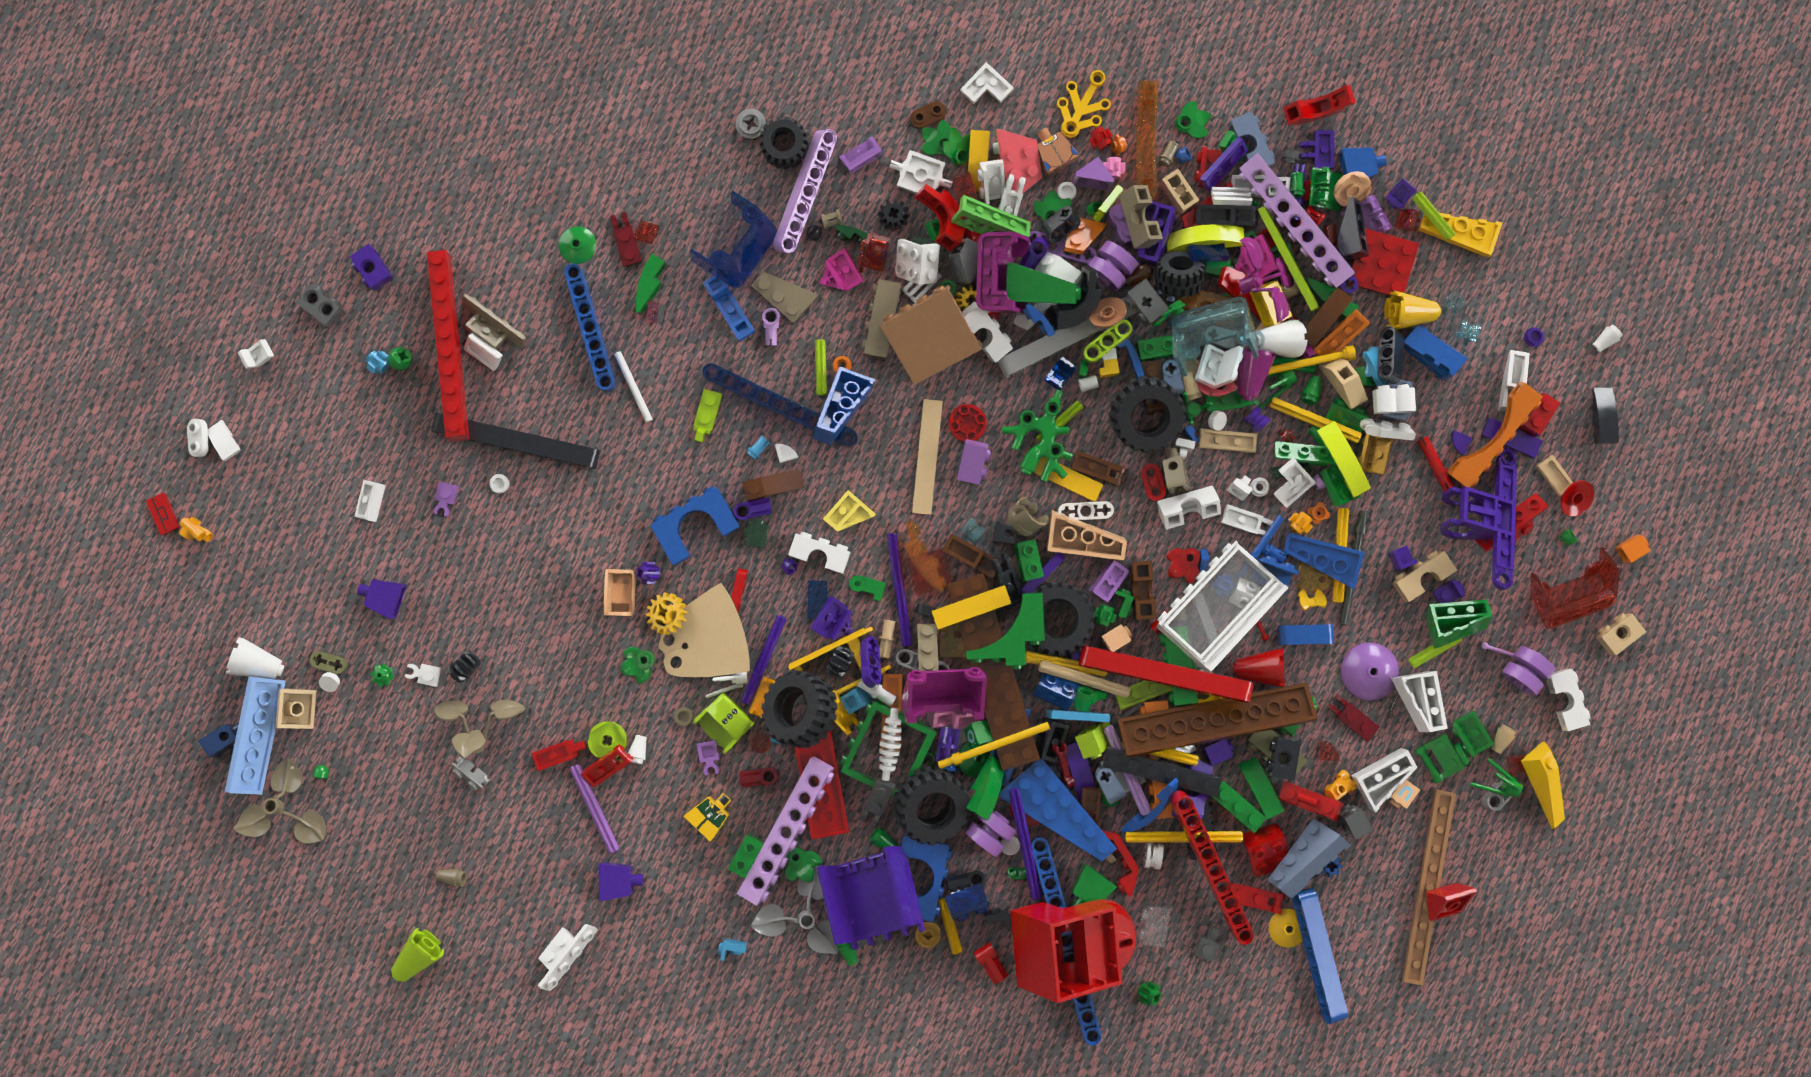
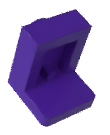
M1401 178L1386 196V199H1388L1387 203L1392 208L1396 209L1398 207L1401 210L1417 189Z

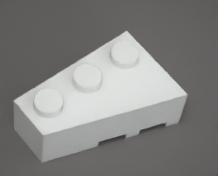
M1425 671L1391 678L1419 732L1448 729L1437 671Z
M1400 748L1356 772L1351 777L1357 784V788L1369 810L1376 813L1383 802L1391 797L1395 789L1403 784L1417 766L1409 751Z

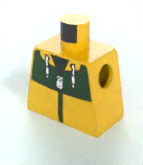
M724 793L716 801L709 796L683 817L711 842L729 816V813L724 808L731 802V799Z

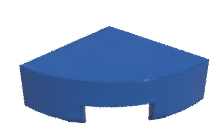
M1190 424L1182 430V433L1188 440L1195 441L1196 443L1199 442V437L1194 435L1195 429Z
M1200 549L1199 574L1203 570L1205 572L1208 571L1210 559L1207 549Z

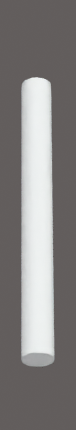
M621 351L615 353L614 356L645 422L652 421L653 419Z

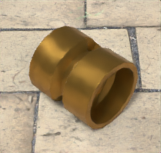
M923 920L925 931L919 932L918 926H916V941L921 947L932 948L940 940V927L935 921Z

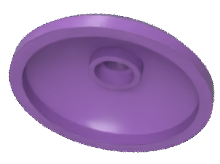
M1363 643L1355 646L1346 654L1341 666V676L1345 687L1354 696L1363 700H1378L1387 696L1394 689L1395 685L1391 678L1399 677V666L1393 653L1386 647L1377 643ZM1372 668L1376 670L1375 675H1371L1370 670Z

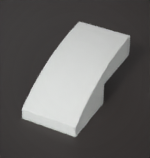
M223 420L208 429V436L223 461H227L242 451Z

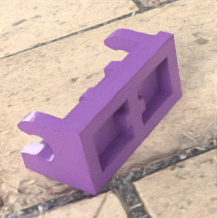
M871 136L868 140L846 154H842L839 158L851 175L880 157L882 150Z
M1109 559L1088 591L1108 603L1129 573V570L1117 561Z

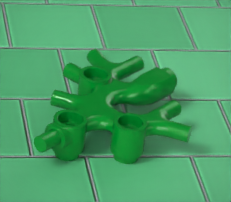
M1056 390L1054 396L1050 397V400L1045 405V413L1042 417L1037 418L1032 411L1026 410L1020 415V423L1018 425L1002 427V434H1013L1015 436L1011 448L1016 451L1019 450L1027 432L1035 430L1041 434V442L1032 447L1024 456L1020 465V472L1031 476L1035 472L1040 458L1046 457L1047 463L1040 477V480L1043 482L1048 481L1051 472H1056L1064 479L1068 473L1059 465L1058 460L1064 458L1070 461L1073 456L1072 453L1065 451L1060 443L1054 442L1057 435L1069 434V427H1060L1055 423V418L1060 412L1062 403L1060 399L1063 392L1060 390ZM1049 407H1054L1056 411L1050 412ZM1029 417L1031 421L1027 423L1024 421V418ZM1057 449L1059 453L1054 455L1052 450Z

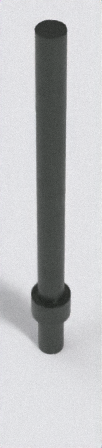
M1360 511L1358 525H1356L1354 532L1356 533L1353 548L1355 550L1361 551L1363 537L1367 532L1368 511ZM1347 585L1339 623L1346 625L1353 595V588Z

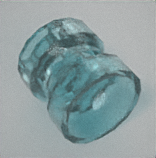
M1461 319L1458 324L1461 330L1456 332L1455 337L1459 339L1466 338L1469 342L1475 343L1480 335L1481 325L1477 323L1469 325L1467 320Z
M972 517L959 531L963 535L966 534L969 537V541L973 544L986 530L982 526H978L976 520Z

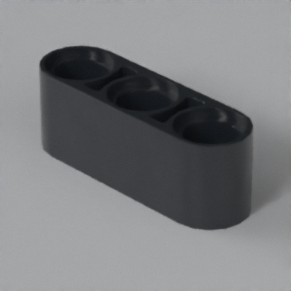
M1386 326L1379 335L1378 375L1390 384H1397L1403 375L1404 336L1394 327Z

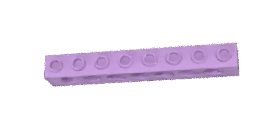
M1258 153L1239 168L1242 171L1239 175L1246 183L1248 181L1251 182L1254 186L1251 190L1258 198L1260 196L1263 197L1266 201L1264 206L1270 213L1272 211L1278 216L1276 220L1281 227L1286 226L1290 232L1287 233L1294 242L1298 240L1302 245L1299 248L1306 257L1311 256L1314 260L1312 265L1318 272L1321 270L1326 275L1324 280L1330 287L1334 285L1337 288L1355 273ZM1257 172H1263L1265 175L1261 183H1257L1254 179ZM1273 186L1276 188L1277 194L1269 198L1266 191L1269 187ZM1286 201L1289 204V209L1287 212L1282 213L1279 211L1278 206L1281 202ZM1294 216H1298L1301 219L1300 226L1296 228L1290 224ZM1306 231L1313 233V240L1308 243L1302 238L1303 233ZM1323 246L1326 253L1323 257L1315 255L1316 247ZM1335 261L1338 268L1335 272L1327 270L1328 262Z
M815 756L810 758L737 892L739 896L756 906L766 901L770 894L768 892L770 885L774 886L779 877L777 872L780 868H784L788 861V858H786L788 852H792L797 844V841H795L796 837L804 832L807 826L804 824L807 817L811 818L816 809L813 807L817 800H821L825 793L823 790L825 784H829L834 777L832 773L834 767ZM812 776H816L819 779L818 786H814L811 783ZM803 793H807L810 796L809 803L802 800ZM793 810L800 812L801 817L799 820L793 817ZM784 827L790 828V837L784 834ZM775 844H779L782 847V853H777L774 850ZM766 861H770L773 864L772 870H768L765 867ZM756 878L763 880V887H759L756 884Z

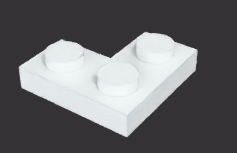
M986 62L960 89V92L973 104L986 91L1001 103L1013 91L1014 87Z
M1292 458L1279 469V472L1288 481L1274 495L1287 508L1316 482Z

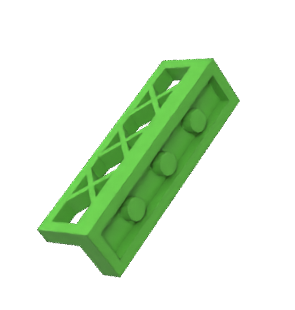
M965 195L960 199L958 212L952 217V223L981 235L999 230L1001 232H1017L1028 238L1030 237L1031 222ZM964 216L969 218V220H963L960 217ZM977 224H984L986 226L980 227Z

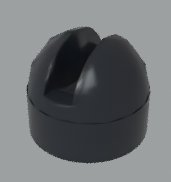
M817 225L810 226L807 229L808 238L812 241L819 240L822 236L821 228ZM817 228L818 230L811 236L810 234Z

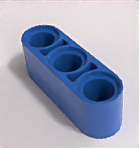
M1334 624L1278 626V645L1334 644Z

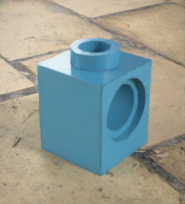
M860 687L840 697L849 715L873 701L870 694Z

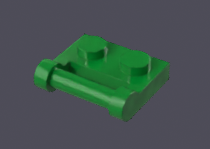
M1446 733L1414 749L1431 773V779L1434 784L1466 767ZM1427 750H1432L1444 771L1438 772L1428 756Z

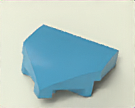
M1379 346L1369 347L1368 351L1363 352V359L1366 362L1365 377L1373 376L1377 387L1387 383L1378 375Z

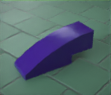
M1076 741L1067 744L1066 760L1069 763L1068 768L1075 781L1074 786L1080 801L1082 787H1095L1088 759H1083Z

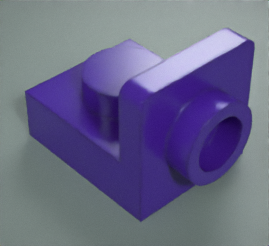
M1455 579L1446 582L1432 591L1438 603H1451L1466 596L1463 592L1465 591L1463 585Z

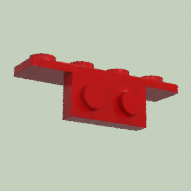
M1536 493L1516 507L1515 543L1519 537L1525 536L1532 531L1534 527L1533 518L1548 508V505ZM1493 539L1474 540L1485 552L1493 548Z

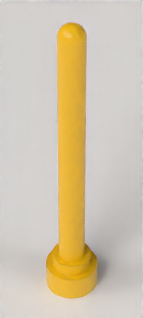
M1349 345L1341 349L1340 352L1271 366L1268 375L1341 358L1353 361L1356 360V351L1353 345Z

